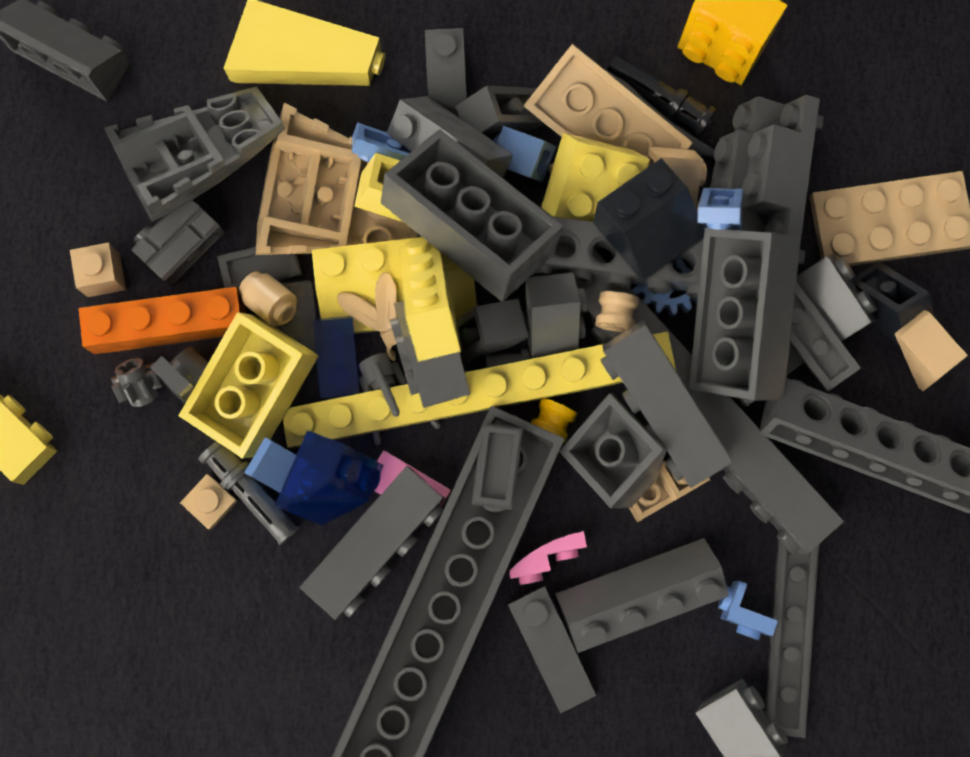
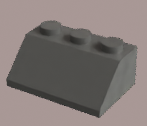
M18 0L0 10V39L11 51L107 102L109 101L130 66V62L122 52L124 47L108 36H103L102 39L90 34L91 30L76 19L71 18L67 22L59 18V13L55 9L41 1H38L35 5L27 0Z

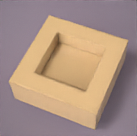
M206 474L180 504L207 529L212 530L238 500L226 489H223L211 475Z

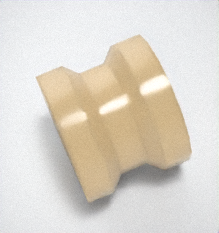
M614 291L600 293L599 303L602 309L601 313L596 317L595 325L609 331L624 332L635 325L636 322L632 317L633 311L638 308V297Z

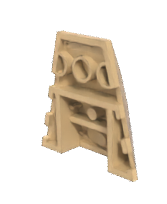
M284 103L280 120L283 122L285 130L274 138L270 152L257 222L256 255L310 254L312 250L416 238L418 233L406 223L354 207L361 173L369 162L362 160L357 154L352 153V137L348 138L330 129L329 125L316 118L312 120L296 112V108Z

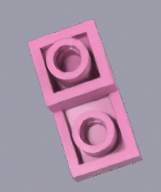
M584 531L553 540L534 550L509 571L510 579L519 578L520 585L543 581L542 573L551 571L548 555L554 554L556 562L579 557L578 549L587 547Z

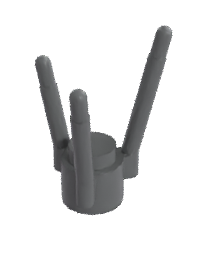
M379 353L365 359L358 365L363 375L358 379L363 393L372 391V388L374 391L381 389L393 416H399L400 411L390 387L396 384L394 378H396L400 385L408 383L398 362L391 363L387 353ZM438 420L429 421L435 429L440 428L441 424ZM380 431L372 433L374 444L380 445Z

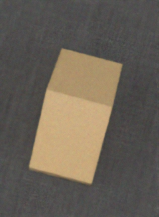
M926 310L922 311L895 333L916 384L922 391L926 390L968 356L933 315Z

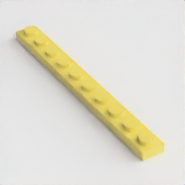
M668 331L653 334L675 368ZM602 345L465 372L470 395L425 408L422 406L419 393L411 395L408 384L390 387L400 411L399 416H393L380 389L288 408L283 417L287 447L294 449L489 410L491 406L499 408L623 382L620 377L612 380L600 361V359L606 356L603 352Z

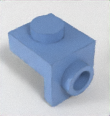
M733 581L731 587L726 586L729 596L719 600L718 608L723 610L720 619L738 625L737 633L755 640H759L761 634L773 636L777 620L740 607L747 583Z

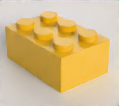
M695 0L678 48L682 50L689 60L696 63L703 62L715 69V73L721 79L731 83L735 81L742 85L764 51L787 5L780 0Z

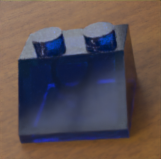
M307 430L275 506L319 525H324L367 503L372 492L379 485L380 473L384 465L345 444Z

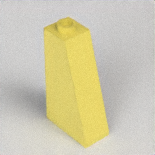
M248 0L224 65V70L229 80L235 83L370 86L374 74L380 75L386 54L381 50L379 37L261 1Z

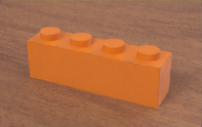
M237 287L82 307L79 308L82 347L93 354L224 337L237 312L246 314L245 305L242 302V297L239 295V289Z

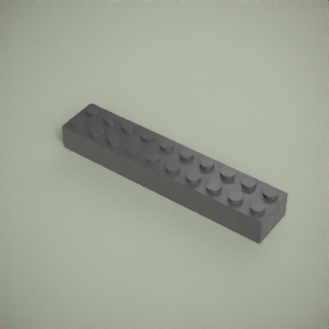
M493 406L490 407L483 423L523 429L512 510L472 505L482 432L481 427L332 757L424 756L564 438Z

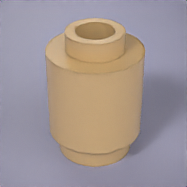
M255 271L247 275L240 284L239 295L242 297L243 304L268 325L275 327L286 324L294 317L297 309V297L270 274Z

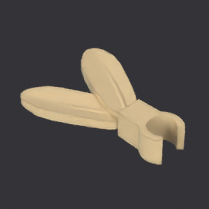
M383 272L376 282L375 306L351 292H341L338 294L337 299L343 311L349 316L380 332L386 345L388 357L395 361L396 355L391 348L396 344L390 320L396 317L394 307L397 299L396 285L392 276L388 272Z

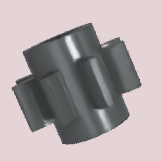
M132 358L116 367V376L111 378L113 383L111 388L119 403L128 399L131 406L141 407L156 399L158 396L157 389L161 388L162 384L159 377L150 368L154 362L145 366L142 359Z

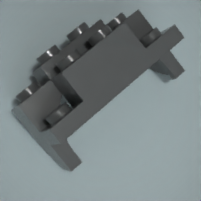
M804 95L787 104H782L758 96L738 106L733 117L734 132L721 137L714 151L716 163L709 188L743 189L742 231L801 236L815 131L822 129L824 116L818 115L819 98ZM758 213L769 216L766 226L761 221ZM799 251L798 265L804 264L806 251Z

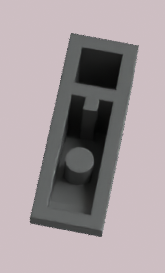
M541 587L507 604L560 714L596 696L546 588Z

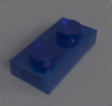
M353 317L313 319L316 354L319 355L317 358L320 398L359 394Z

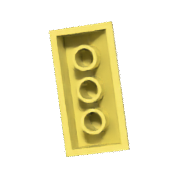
M415 238L312 250L315 287L324 337L376 331L343 311L337 297L341 292H351L375 306L376 282L383 272H388L395 282L396 303L404 301L399 247L405 246ZM443 254L450 280L455 318L458 320L477 306L474 279Z

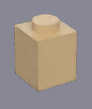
M110 243L70 250L75 286L84 295L92 297L126 290L120 253Z

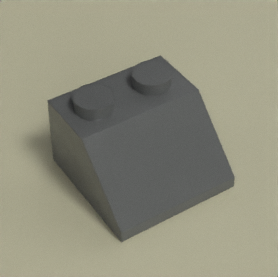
M609 393L559 452L610 508H632L657 480L666 449L613 393Z

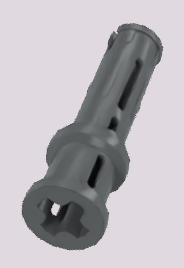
M217 441L198 458L200 463H207L222 480L220 483L221 487L228 491L232 489L277 540L279 545L283 544L299 529L253 477L244 473L249 465L248 462H242L234 452Z

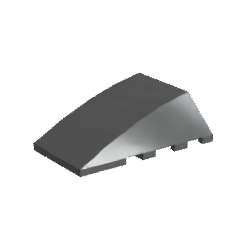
M257 87L208 99L207 107L192 111L189 105L175 108L174 116L156 121L153 120L152 115L136 119L137 126L122 130L119 129L118 124L104 127L132 187L152 222L187 204L220 183L285 130L283 122Z

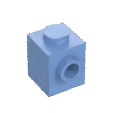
M503 126L501 133L497 134L493 141L513 154L507 170L543 183L556 146Z

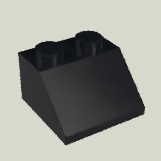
M662 158L597 203L593 219L594 225L642 282H645L704 239L705 229L702 223H698V212L687 186Z

